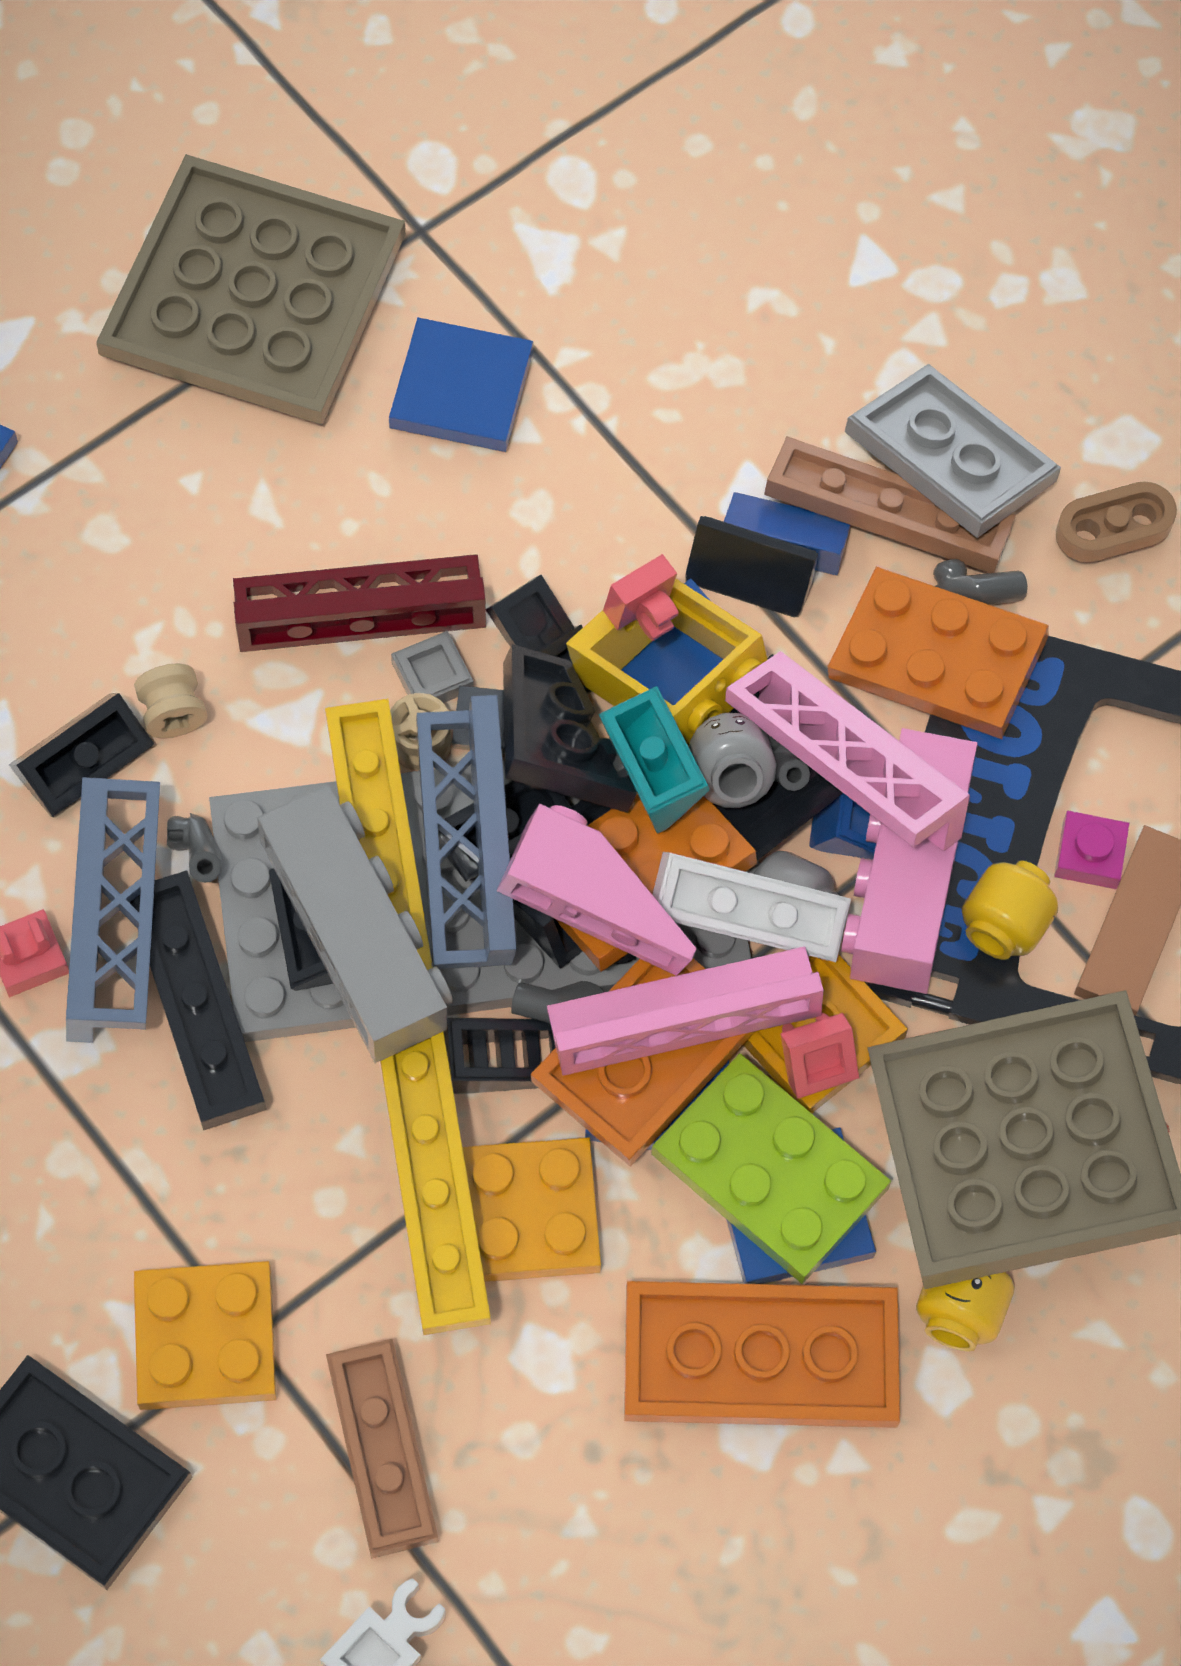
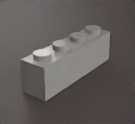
M326 785L258 816L260 842L374 1063L447 1030V1005L453 1003L449 987L436 966L429 970L426 969L417 952V949L423 947L418 928L408 911L397 914L387 894L394 891L392 881L379 856L368 859L359 839L365 837V833L352 804L349 801L339 804L330 785Z

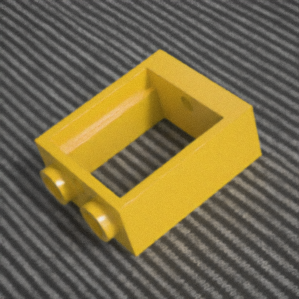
M675 579L669 598L675 604L679 614L671 619L674 627L723 659L674 706L665 700L689 747L692 736L701 724L710 717L729 713L734 709L725 701L727 687L768 659L762 634L678 579ZM602 610L566 643L573 667L582 685L611 705L616 706L649 690L621 670L652 642L640 627L637 619L617 630Z

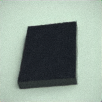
M27 1355L0 1389V1512L98 1585L108 1590L193 1477L186 1468L31 1356Z

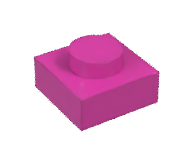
M1067 810L1062 825L1054 877L1117 890L1122 875L1130 823Z

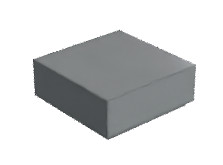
M448 631L391 654L392 665L407 695L414 693L431 694L445 703L458 697L459 686L474 687V681Z

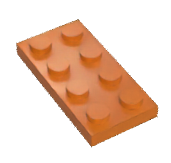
M627 1281L624 1421L897 1428L900 1423L898 1288Z

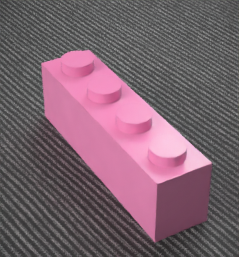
M902 728L899 739L902 744L968 793L977 742ZM870 814L866 841L877 843L873 860L864 858L860 860L854 896L865 898L861 916L848 914L841 952L853 954L850 979L927 994L958 841L945 851L941 850L927 838L917 846L912 847Z

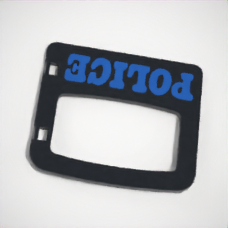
M1048 636L1002 739L930 714L925 730L926 733L977 742L968 791L970 797L962 837L958 840L931 977L956 983L958 986L952 1001L928 993L924 994L865 982L881 1000L909 1008L911 1006L949 1016L948 1019L969 1025L1079 1001V999L1026 984L1018 973L1020 956L1011 955L1009 959L1001 960L978 949L966 936L965 930L967 926L963 921L961 909L982 874L992 864L1006 862L1016 865L1018 861H1027L1038 866L1061 787L1076 747L1094 710L1104 705H1110L1181 724L1180 670ZM1134 1015L1139 1035L1153 1039L1150 1055L1146 1056L1152 1077L1181 1084V1026H1170Z

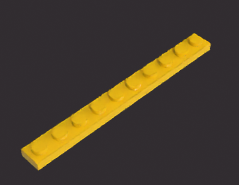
M387 698L325 708L339 802L343 804L349 801L354 807L365 833V837L359 839V842L368 859L379 856L394 888V891L387 895L397 914L408 911L414 920L423 942V947L417 949V952L426 969L429 970L433 966L389 700ZM441 1032L380 1061L423 1335L491 1324L444 1033Z

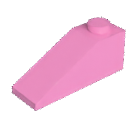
M539 804L526 824L497 888V892L677 976L693 958L696 951L693 943L601 832L586 826L587 820L572 809L558 805L548 808Z

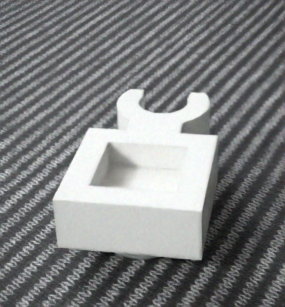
M413 1578L402 1583L394 1593L392 1612L385 1620L371 1607H368L320 1659L323 1666H416L421 1660V1655L409 1642L414 1637H423L435 1632L444 1621L446 1615L445 1608L439 1603L424 1618H414L409 1615L406 1605L419 1590V1584Z

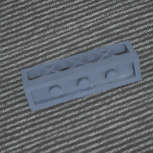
M497 695L471 696L469 710L423 712L416 715L433 967L436 966L438 969L512 965L516 952L513 899L497 892V888L510 862ZM468 729L470 751L454 768L432 751L431 730ZM470 764L472 784L461 776ZM434 768L445 776L436 788ZM452 784L474 801V814L458 831L439 816L436 810V801ZM474 827L476 828L477 847L465 838ZM438 830L450 839L440 851ZM457 846L478 863L479 876L463 894L441 877L440 864ZM479 889L481 910L470 901ZM442 892L454 902L445 914ZM461 909L483 927L484 949L446 951L445 927Z
M82 778L66 1009V1042L93 1043L94 1027L146 1030L160 782ZM108 798L146 801L145 818L124 834L107 817ZM107 833L115 842L105 850ZM144 835L142 853L133 843ZM124 851L142 869V877L120 894L103 875L104 867ZM103 893L111 903L101 910ZM138 895H140L139 912L130 904ZM121 911L138 929V938L116 955L99 937L100 927ZM99 953L108 963L97 971ZM137 954L135 974L126 963ZM117 972L135 990L134 1010L95 1008L96 988L113 973Z

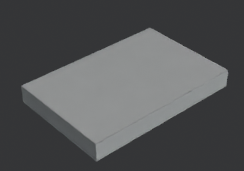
M927 364L850 415L844 431L976 538L1057 482L1061 470L1058 464L930 364Z

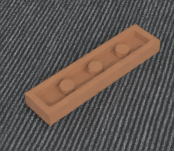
M786 436L767 478L764 492L766 496L947 559H959L965 565L988 573H995L1016 516L1010 514L976 538L898 474Z

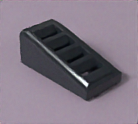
M447 1018V1030L443 1031L454 1094L537 1089L538 1087L532 1083L531 1073L541 1064L539 1039L549 1038L550 1053L556 1048L550 1023L534 1019ZM522 1040L524 1068H516L513 1041ZM495 1042L497 1068L488 1067L486 1043ZM464 1044H468L470 1067L464 1066Z

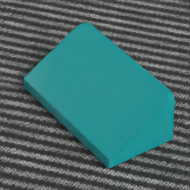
M657 686L599 714L606 732L657 834L669 828L710 791Z

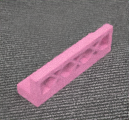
M778 652L727 687L725 698L727 703L741 714L747 716L764 732L912 847L917 846L927 838L941 850L945 851L961 839L970 795L783 652ZM758 691H759V699L754 696V694H756Z
M804 946L548 1005L547 1011L562 1075H568L821 1016L823 987L819 972L812 973L806 947Z

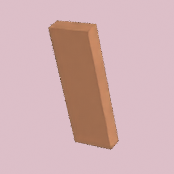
M1143 826L1074 995L1088 999L1126 990L1133 1014L1136 1016L1181 906V839L1149 826Z
M393 1339L326 1354L371 1559L438 1543L437 1529Z

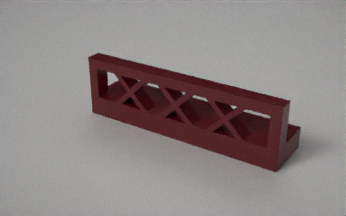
M478 554L233 578L235 625L240 652L486 628V598L483 577H480ZM467 575V579L438 581L441 577ZM396 582L399 584L398 586L378 587L380 583ZM335 588L338 590V592L316 594L319 589ZM269 594L277 596V598L248 600L249 596Z

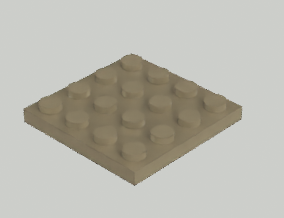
M185 154L96 341L98 354L322 425L406 235L405 221Z
M1126 990L867 1047L924 1289L1181 1234V1173Z

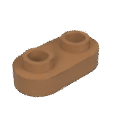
M1136 482L1078 498L1067 504L1063 509L1056 528V540L1060 549L1067 556L1080 562H1096L1159 544L1169 535L1177 515L1176 502L1168 490L1152 482ZM1137 515L1145 516L1151 521V524H1140L1133 517ZM1077 532H1090L1095 539H1083L1077 535Z

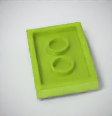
M741 1053L733 1059L653 1144L651 1155L801 1284L812 1275L887 1192L891 1184L889 1178Z

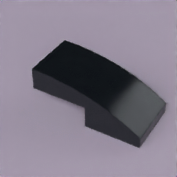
M542 574L532 578L486 608V612L509 646L514 644L571 661L566 643L583 626L581 624L573 626ZM583 685V687H584V689H585V691H586L587 694H589L590 692H592L591 690H589L588 688H586V687Z

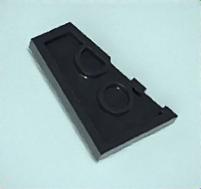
M511 644L503 662L505 778L517 781L531 789H545L628 813L637 792L630 778L619 777L613 765L617 752L609 738L599 737L591 721L595 709L571 661Z

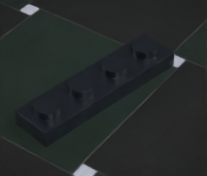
M188 871L157 879L154 881L150 969L204 1131L267 1109ZM140 895L130 902L138 912L140 911Z

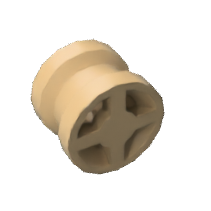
M181 663L166 664L148 670L137 678L134 683L138 701L147 707L143 719L147 733L152 737L174 738L198 729L205 723L207 712L204 702L195 697L194 693L198 686L194 668Z
M414 693L406 695L396 701L390 710L399 764L411 770L419 771L418 741L410 738L411 734L417 736V713L449 711L440 699L431 694ZM450 729L431 730L432 751L445 760L450 753L452 743Z

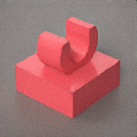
M663 554L659 555L611 584L603 612L617 630L637 619L644 633L649 639L654 641L674 628L671 619L679 614L675 604L669 598L677 572Z
M44 909L0 926V977L9 998L69 974L67 963Z
M821 1013V1016L815 1017L816 1022L795 1029L791 1023L783 1025L782 1033L780 1034L788 1083L797 1099L859 1079L853 1031L843 1013L831 1017Z

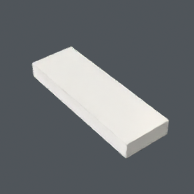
M669 852L662 853L652 894L675 923L784 950L805 946L808 956L833 962L837 960L851 898Z

